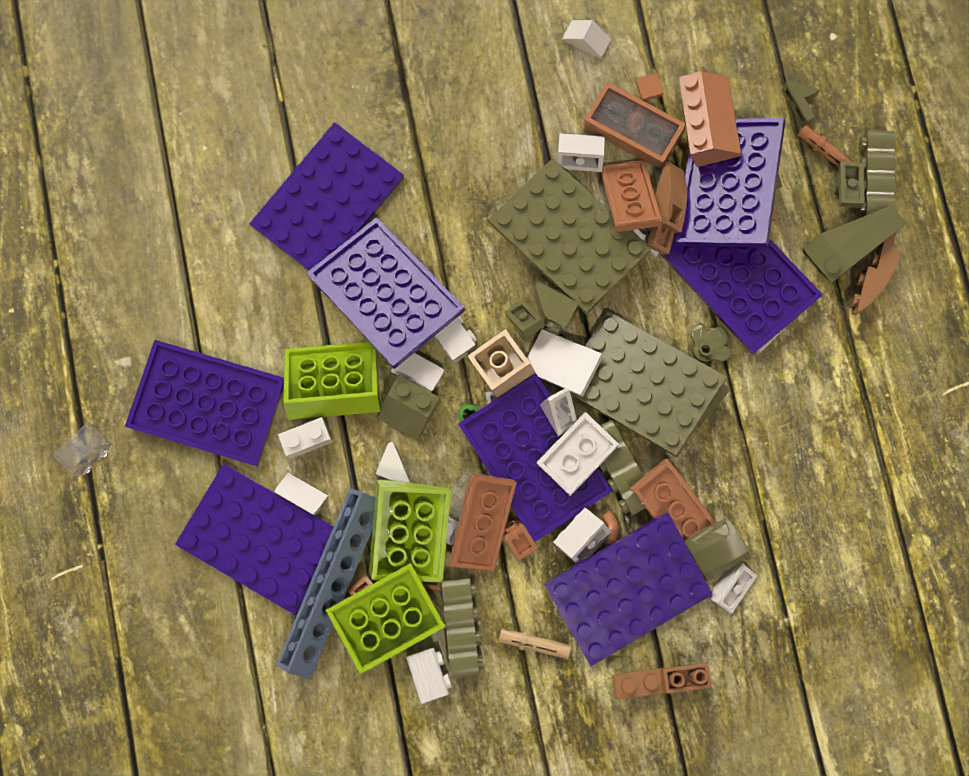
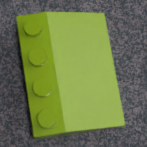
M369 342L285 349L283 404L288 420L381 412L377 350Z
M376 480L369 573L372 580H381L411 563L422 582L443 581L451 489L404 481Z
M411 563L326 609L360 674L445 627V622Z

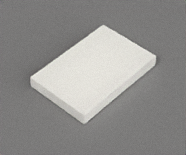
M542 329L527 359L541 380L562 389L568 388L570 392L583 397L603 355Z
M585 412L541 457L537 464L571 496L620 444Z

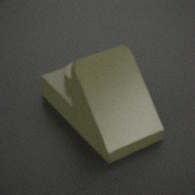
M787 81L781 92L803 129L806 124L809 126L815 118L814 108L807 102L815 99L820 90L794 81Z
M840 161L835 186V194L839 195V207L862 208L864 206L863 163Z
M524 300L505 311V314L524 341L541 331L542 327L545 326L542 318Z

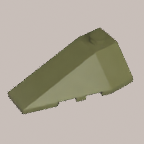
M889 206L821 233L803 249L829 281L833 283L903 227L906 222L892 206Z

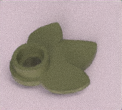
M702 323L696 325L691 335L692 341L695 344L693 347L694 358L701 363H708L712 360L726 361L733 353L731 349L725 346L728 340L727 330L723 327H715L709 331Z

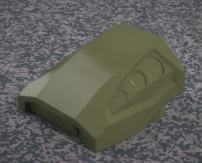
M726 518L699 530L684 540L706 581L715 579L744 560L751 559L749 550L738 531Z

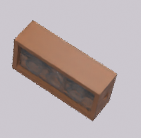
M609 82L605 84L584 119V128L597 136L605 137L606 141L660 170L663 169L664 163L671 157L686 128L684 122Z

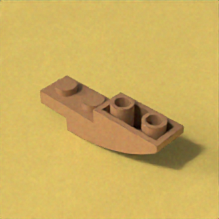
M666 161L655 194L662 218V226L651 228L647 242L651 249L662 255L669 254L674 234L682 231L687 203V186L684 170Z
M896 232L878 246L877 253H874L872 256L871 267L868 266L863 272H859L856 279V285L858 286L857 294L854 293L850 303V307H853L851 315L856 316L880 295L892 277L901 252L892 250Z
M708 663L654 668L612 675L614 698L616 700L712 687Z

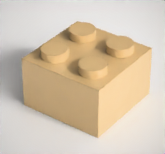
M506 329L468 355V358L496 398H499L536 374L531 363Z

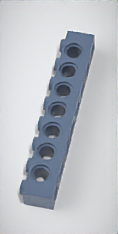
M352 488L349 489L276 664L282 670L311 680L333 627L326 609L345 599L346 592L353 580L367 541L372 534L375 497Z

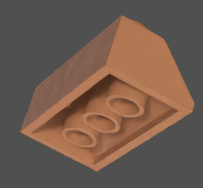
M703 71L679 77L690 154L696 167L742 156L729 78Z

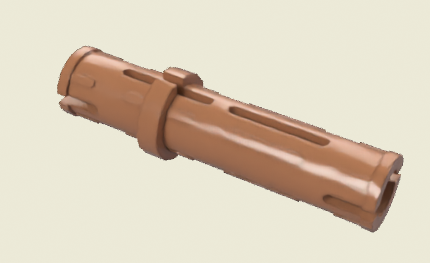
M808 124L797 135L812 146L814 152L818 151L838 168L840 161L853 162L826 140L827 137L824 135L823 137L820 136Z

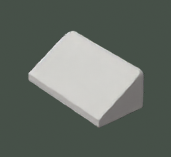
M414 353L397 368H392L391 372L432 393L441 381L444 369Z
M287 473L274 491L315 516L328 495L290 473Z
M739 563L722 574L712 589L713 595L708 598L732 615L758 575L743 563Z

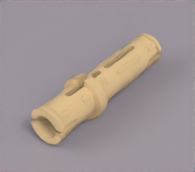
M503 627L501 628L498 643L519 647V650H533L568 660L571 650L570 644L528 635L526 631L520 633Z

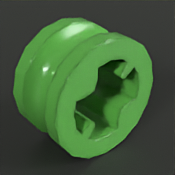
M474 405L463 406L459 412L460 420H465L463 416H466L464 413L466 410L477 412L479 411L478 408Z

